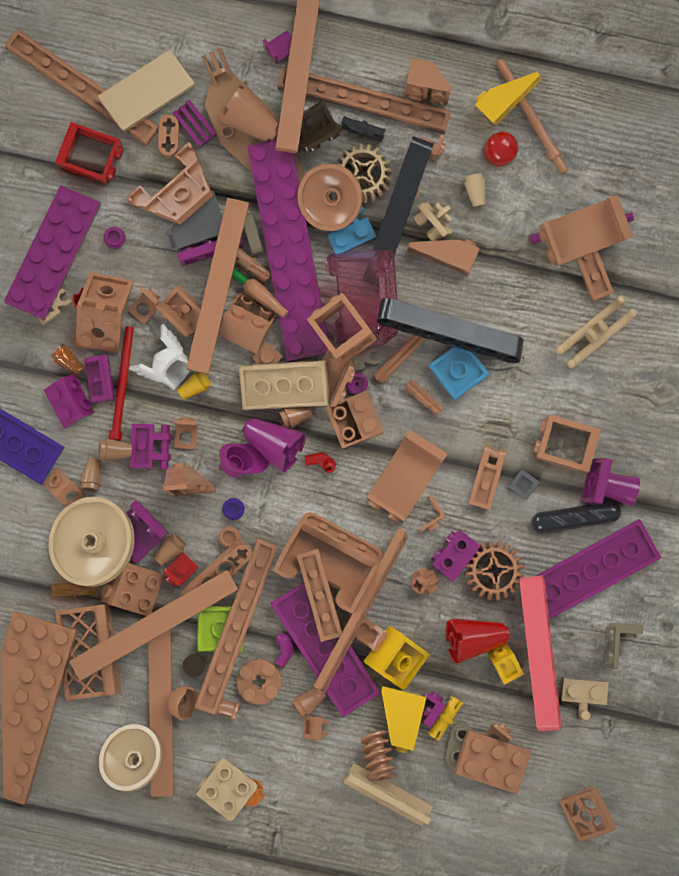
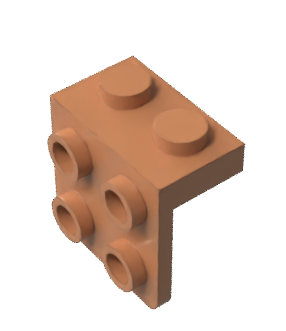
M128 563L115 579L103 587L101 601L148 616L152 613L163 575Z

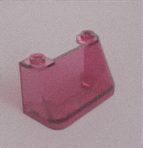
M381 249L337 253L327 256L325 268L329 275L336 276L338 295L343 293L377 338L371 345L383 346L398 334V330L377 323L381 299L391 298L398 300L393 251ZM346 306L339 310L340 317L331 326L334 343L343 344L362 330V327Z

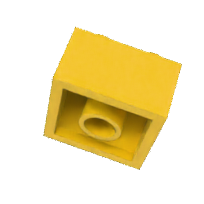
M389 625L385 630L389 634L378 651L371 650L363 662L405 691L430 654Z

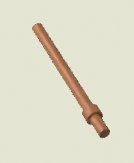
M503 59L497 61L496 65L506 82L515 80ZM524 97L519 104L548 151L546 153L550 161L555 163L561 175L568 172L569 169L561 158L562 153L558 147L554 146L527 98Z

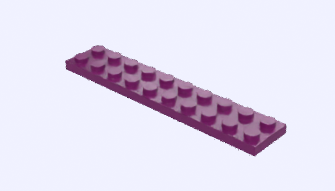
M277 140L247 147L275 298L289 311L285 318L279 315L287 361L291 362L324 355L328 348L307 321L311 313L316 309H321L323 305L307 220L302 215L298 205L297 196L300 182L295 156L291 152L276 151ZM324 321L319 327L329 339L326 321Z

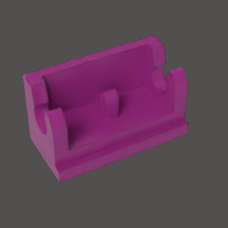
M107 354L85 358L84 362L91 404L115 401L110 361Z

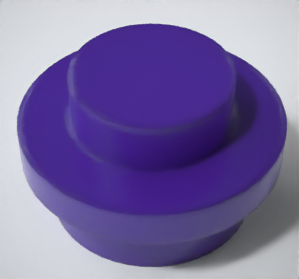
M230 498L223 504L222 511L227 519L238 520L243 516L245 507L241 500Z

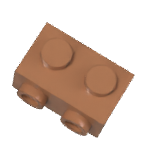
M177 285L156 308L165 320L170 321L175 326L179 334L189 337L195 334L201 305L181 285Z

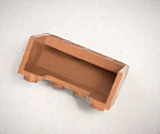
M305 513L285 545L273 571L282 577L293 578L300 570L297 554L319 548L329 586L339 590L335 598L337 605L341 609L353 614L383 558V553L375 545L315 513Z

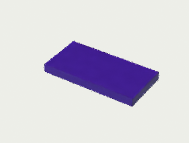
M0 408V460L42 485L65 447Z

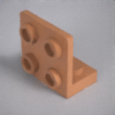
M327 349L323 360H327L330 403L332 407H336L337 403H342L345 397V385L353 380L355 367L353 366L352 359L341 366L329 349Z

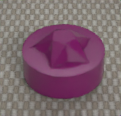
M355 373L351 383H346L347 391L352 395L366 391L368 388L367 378L361 373Z

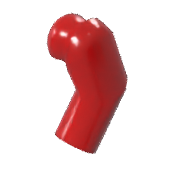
M325 452L304 455L306 466L318 464L326 473L335 471L336 463L334 459Z

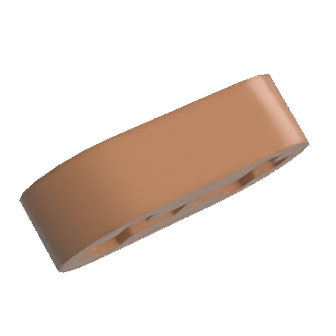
M165 115L159 122L158 147L160 153L166 158L174 157V154L179 150L180 127L177 118L173 115ZM168 121H172V124L175 125V127H171V134H167V128L164 126L168 124ZM167 139H170L171 145L175 146L170 149V152H166V149L163 148V146H167Z

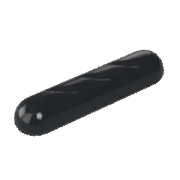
M607 501L602 504H588L536 513L532 517L531 526L535 532L544 534L613 523L620 518L621 508L617 503Z

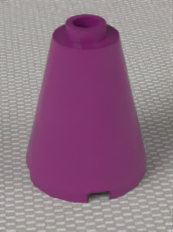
M253 418L251 421L248 420L242 429L244 432L243 437L278 471L284 473L295 464L298 459L295 456L298 451L302 452L306 442V435L302 432Z

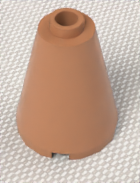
M242 83L216 118V120L265 142L267 139L272 141L278 133L276 128L278 123Z

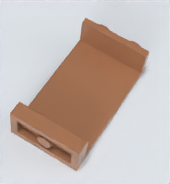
M618 195L552 221L544 222L539 225L540 230H538L541 241L545 242L548 248L546 251L547 258L555 267L633 237Z
M409 430L380 478L366 497L369 500L368 505L377 511L382 508L388 512L387 517L396 523L400 520L404 522L447 453Z

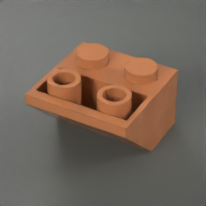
M411 58L405 96H409V99L414 101L430 100L435 105L448 104L451 87L434 62Z
M240 292L224 314L218 335L257 354L265 342L278 314Z
M367 391L344 399L342 403H337L336 407L331 405L325 407L342 449L363 443L384 433Z

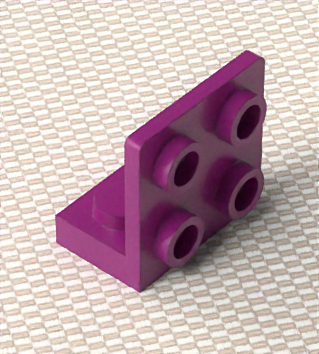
M135 500L130 505L131 508L126 514L130 518L134 529V549L131 559L135 563H139L169 532L138 500Z

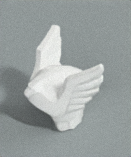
M162 324L160 339L167 348L154 355L152 368L139 364L130 366L129 370L137 372V375L144 376V378L155 382H162L175 390L190 372V370L186 369L189 358L183 353V347H181L177 337Z

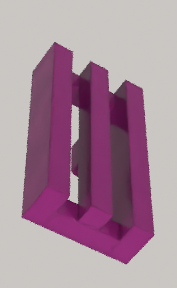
M190 100L172 113L199 148L217 135ZM188 108L191 109L210 133L208 136L189 114ZM182 113L203 137V140L200 141L180 115Z

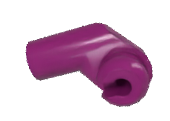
M280 633L276 637V643L279 644L281 653L275 660V663L284 668L294 653V647L290 636Z

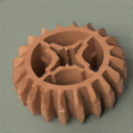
M492 540L488 541V548L485 547L484 543H480L482 551L479 552L477 550L476 556L471 558L472 564L467 563L465 566L470 568V572H465L464 576L471 575L472 577L471 580L466 582L467 585L474 583L475 586L471 591L475 592L479 588L481 591L478 597L482 598L486 592L487 600L489 601L492 599V594H495L496 601L500 600V593L503 594L504 598H508L507 590L509 589L511 593H515L516 590L512 585L520 586V582L516 578L524 577V574L518 573V569H524V565L517 566L516 563L522 560V557L519 556L514 559L513 555L516 554L517 550L513 549L509 553L507 550L510 544L508 543L503 549L501 548V541H497L496 547H493ZM495 552L503 554L511 565H500ZM488 553V565L483 569H476L479 559ZM492 564H495V568H505V570L500 571V573H496L498 575L497 577H494L493 574L489 572L483 573V571H487L488 568H492L490 566ZM506 572H512L509 582L500 588L501 575ZM477 576H488L493 589L483 586Z

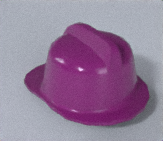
M225 444L219 451L221 459L219 470L224 471L226 475L232 478H241L245 474L262 473L269 466V461L251 444Z

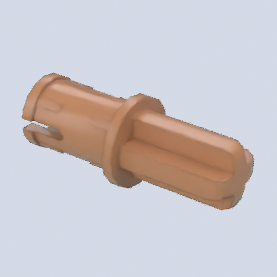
M239 247L236 262L245 269L244 272L248 271L260 282L265 283L271 273L256 262V258L253 259Z

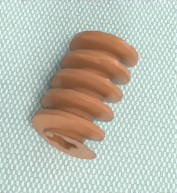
M386 730L372 732L361 739V743L366 745L362 748V751L367 753L364 761L369 762L366 765V770L372 771L367 775L369 780L382 781L396 777V775L389 774L391 770L395 769V766L388 765V762L392 761L393 757L386 756L388 752L392 751L391 748L384 747L385 744L390 742L389 739H383L382 737L388 733Z

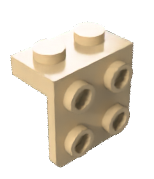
M223 758L214 764L211 775L208 778L205 777L199 784V791L196 795L227 820L233 821L257 790L258 785L235 767L233 761L229 758Z

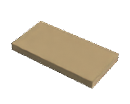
M168 50L98 95V100L124 133L195 87V83L171 50Z
M327 360L239 366L243 410L330 405Z

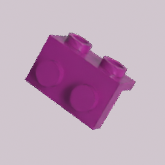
M75 375L62 377L44 389L64 429L72 426L82 418L94 414L91 402L87 399Z

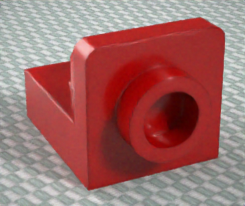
M182 552L163 571L166 574L164 579L173 587L176 584L181 587L199 567Z

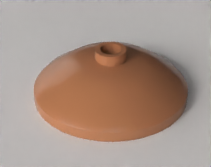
M323 164L311 169L303 177L298 188V205L302 215L311 225L321 230L335 231L347 227L356 219L362 207L363 195L359 181L351 171L337 164ZM333 192L337 194L336 200H333L331 197Z

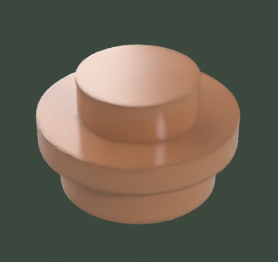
M227 526L220 531L218 539L223 547L229 548L233 543L241 540V535L235 527Z

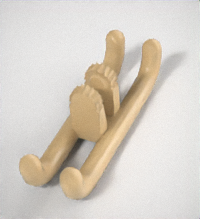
M618 296L556 348V353L562 355L584 336L590 342V344L567 362L569 368L576 367L636 317L637 311L630 309L610 327L604 322L608 316L625 303L626 299L624 296Z

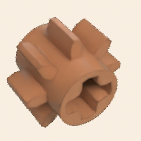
M423 567L412 574L414 577L412 588L415 592L423 593L426 597L438 590L436 584H438L439 578L435 571L427 570L426 567Z

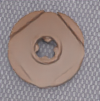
M263 659L248 662L240 669L237 676L239 693L244 700L252 704L261 705L270 702L277 696L282 685L279 670L272 663ZM257 675H260L261 679L266 680V683L262 684V688L253 685V680H256Z

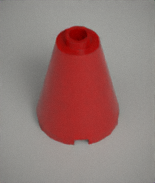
M457 618L449 619L446 622V642L450 641L451 649H448V652L454 663H462L507 644V640L510 639L509 628L505 627L502 622Z

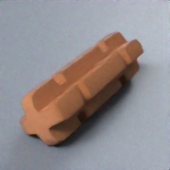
M411 380L405 389L410 394L413 393L414 397L422 405L429 408V411L437 416L443 410V406L438 401L435 402V399L426 390L418 387L419 384L416 381Z

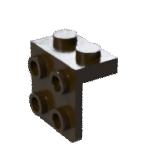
M320 101L304 111L299 147L305 152L317 150L321 147L320 144L322 142L336 139L340 136L339 133L343 131L342 126L333 120L324 101Z

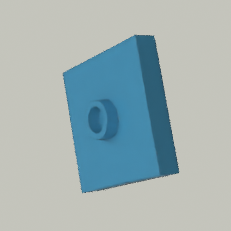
M456 347L450 348L428 365L429 369L454 401L490 375L473 352Z

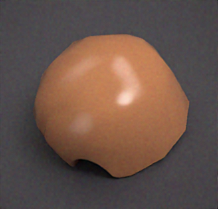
M179 686L173 690L168 698V710L171 715L181 721L191 719L192 713L196 710L194 706L199 695L197 691L191 686Z

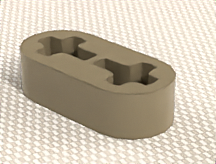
M247 213L244 229L252 255L263 252L252 213Z

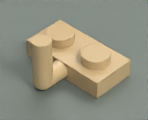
M563 678L561 701L579 702L578 715L580 718L588 720L590 718L588 703L607 705L609 682Z

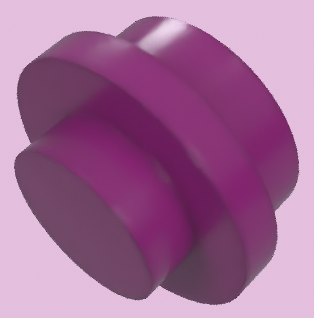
M111 227L104 233V242L111 249L121 248L126 241L124 231L118 227Z

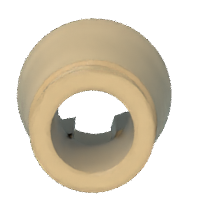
M482 173L465 176L466 182H464L472 206L484 205L485 178H483Z

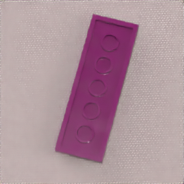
M60 185L4 299L5 304L44 321L46 320L101 206L99 201Z
M640 519L535 575H543L545 579L549 620L661 559L658 550Z
M303 582L270 604L318 678L340 637L321 642L305 583ZM350 646L326 690L342 717H345L380 694L377 686Z

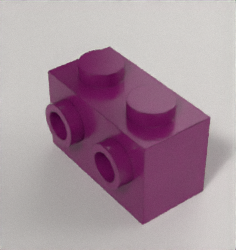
M460 529L456 533L452 531L445 540L447 545L443 551L438 549L431 558L434 561L431 566L452 582H454L481 546Z

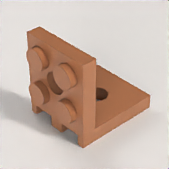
M90 272L77 304L75 345L119 354L121 349L123 313L133 289L134 280ZM94 328H100L103 332H98Z

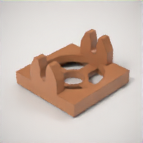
M593 785L587 788L584 787L573 795L559 801L579 842L614 831L617 828L597 787H593ZM582 798L591 800L596 808L591 809L587 807ZM575 803L579 808L577 815L575 814ZM582 810H585L590 814V821H587L583 818ZM600 815L602 823L596 826L594 823L595 816Z

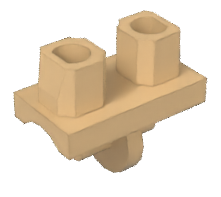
M423 202L418 206L420 210L413 219L420 226H423L430 220L434 227L426 234L432 241L448 237L453 233L441 219L443 218L447 224L452 220L448 215L452 209L449 205L444 208L439 203L434 205L438 213L428 202Z

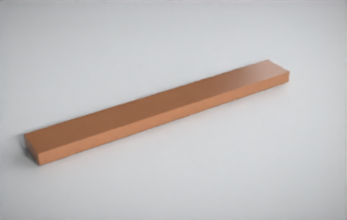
M320 0L297 1L276 151L298 153Z
M17 29L5 45L7 50L116 124L98 100V95L106 91L104 88ZM146 118L126 132L148 146L158 132L159 126Z
M282 67L277 89L284 90L288 67ZM309 73L306 97L437 132H446L451 114L449 110Z
M227 198L187 370L209 375L248 212V202Z
M398 528L314 684V688L322 694L329 687L408 539L406 531Z
M258 538L255 542L252 556L246 566L196 700L195 709L216 716L278 546Z
M228 570L69 662L81 681L237 591L238 588Z
M171 629L148 642L150 730L157 735L162 747L161 764L156 775L151 780V797L174 796L173 715L168 710V698L172 692Z

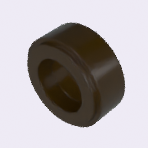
M198 654L187 656L183 662L184 672L191 677L201 675L206 668L204 658Z

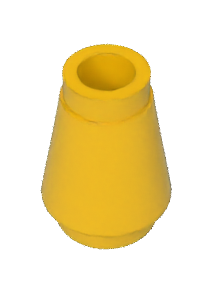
M195 372L177 391L185 400L208 390L211 382L206 374Z

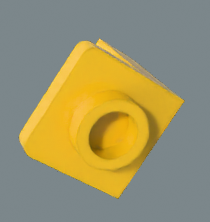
M507 644L494 649L493 652L488 654L504 685L524 675L513 651Z

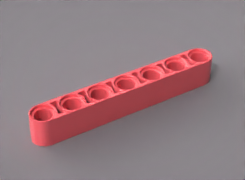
M543 575L521 577L520 589L537 731L561 730V715L545 579Z

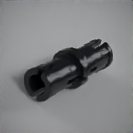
M344 116L341 122L343 130L358 134L360 138L368 137L382 142L385 136L384 133H386L385 128L370 125L365 120L361 122Z

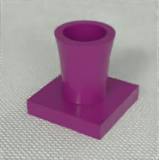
M593 459L590 471L586 475L580 502L585 504H602L605 496L631 507L639 493L640 478L638 476L611 473L610 470L613 462L611 459Z

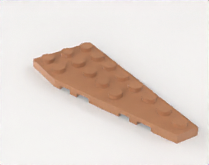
M13 611L1 651L3 798L24 805L27 804L78 630L18 611Z

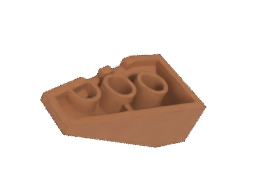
M175 463L173 468L167 469L163 489L171 496L216 492L215 486L192 467L186 466V463Z

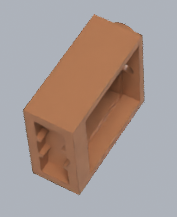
M343 293L332 297L328 304L321 309L313 311L307 319L341 366L377 340ZM346 306L362 327V330L335 349L319 325Z
M548 415L547 419H542L539 429L540 432H543L541 440H536L533 453H536L535 459L581 473H589L601 429L553 415ZM553 423L588 433L580 464L545 454Z

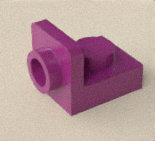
M434 691L431 694L428 692L424 694L425 697L435 703L433 706L428 705L422 714V717H424L422 722L430 728L446 706L442 703L444 698Z

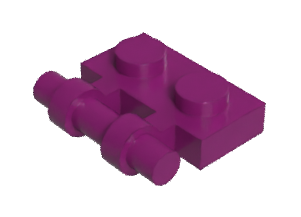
M132 423L130 468L153 469V460L160 461L159 469H168L169 461H171L169 441H172L170 425H161V433H155L154 424ZM154 440L161 441L160 453H154Z

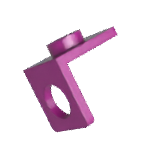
M287 30L269 43L266 39L262 40L263 48L275 64H278L290 55L292 36Z

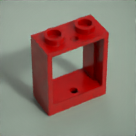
M70 122L55 163L58 168L107 185L109 179L113 180L116 167L114 166L117 159H121L124 147H122V142L118 138ZM80 135L113 147L103 175L69 163Z

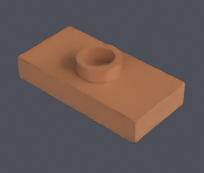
M351 613L348 615V617L342 624V630L345 629L349 619L351 618ZM365 618L355 638L377 652L389 633Z

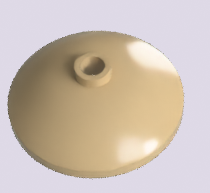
M138 724L126 725L113 732L105 741L99 756V770L104 781L112 788L123 792L135 791L147 785L154 778L161 764L162 747L159 738L152 730Z

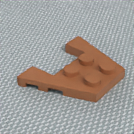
M190 142L174 154L186 167L153 197L139 185L125 198L128 203L181 225L207 202L213 194L197 154Z

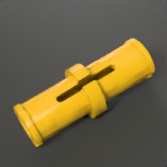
M451 695L450 700L427 734L440 741L448 726L454 723L453 719L464 703Z

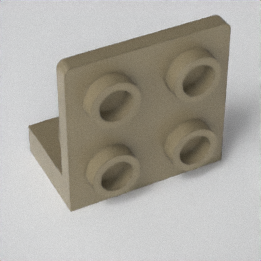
M610 623L609 627H606L605 640L609 641L608 650L605 649L604 663H607L608 668L618 669L620 637L637 638V634H643V625Z

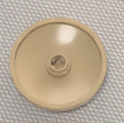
M86 497L68 505L56 518L49 536V554L57 572L69 582L85 587L100 586L115 579L127 566L134 549V529L130 518L116 503L100 497Z

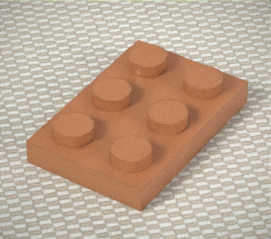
M467 730L453 773L518 794L532 751Z

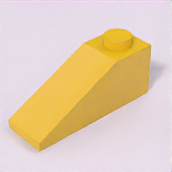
M538 72L491 88L488 92L483 91L477 97L475 106L497 126L542 80V77Z

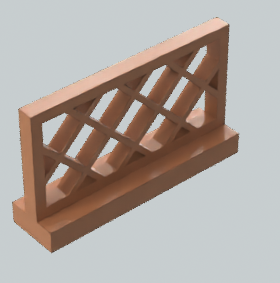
M110 604L55 611L57 624L63 625L62 615L70 614L76 619L70 628L74 629L80 622L88 629L82 638L76 636L78 644L72 650L70 659L77 657L75 653L81 645L88 650L92 648L84 642L91 632L97 636L98 643L96 645L114 636ZM87 611H94L95 621L91 626L82 620ZM116 660L93 673L87 684L83 680L80 681L76 673L74 674L67 667L63 680L65 700L121 693L118 661ZM96 677L103 682L104 691L96 692L90 687V684ZM76 680L84 688L79 694L71 695L70 685Z

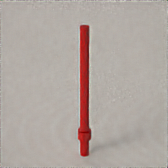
M132 326L125 327L112 430H109L108 439L122 441L123 434L121 424L134 327Z

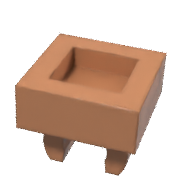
M304 715L302 738L321 740V737L328 736V733L322 732V725L329 724V721L324 720L323 717Z

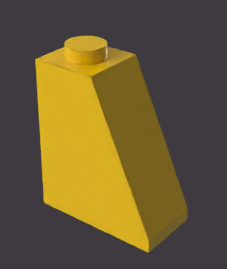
M382 686L381 693L391 745L395 746V751L408 753V750L414 751L426 697Z

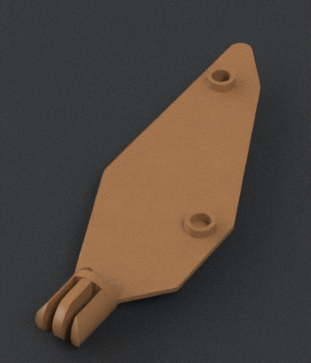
M218 48L217 51L224 68L220 67L213 51L209 52V55L216 69L215 72H213L206 55L201 56L211 78L204 105L221 145L252 172L247 146L265 141L216 120L240 84H244L231 72L222 48ZM246 86L278 123L276 127L278 129L280 116ZM278 133L273 138V140H277ZM294 153L299 182L301 183L306 174L297 153Z

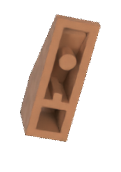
M464 239V241L410 242L407 251L468 276L480 248L476 247L477 244L473 241Z

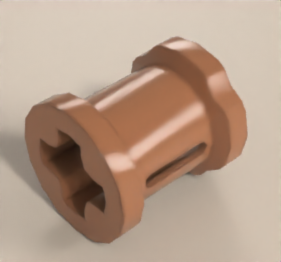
M222 697L216 715L226 716L234 722L241 703H234Z

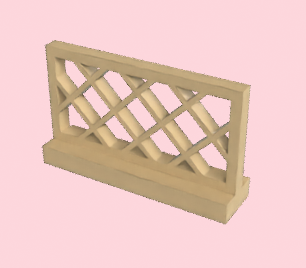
M353 762L343 781L344 784L420 826H423L424 823L429 824L431 821L429 813L433 808L432 805L387 780H369L367 775L371 771H367L364 767Z

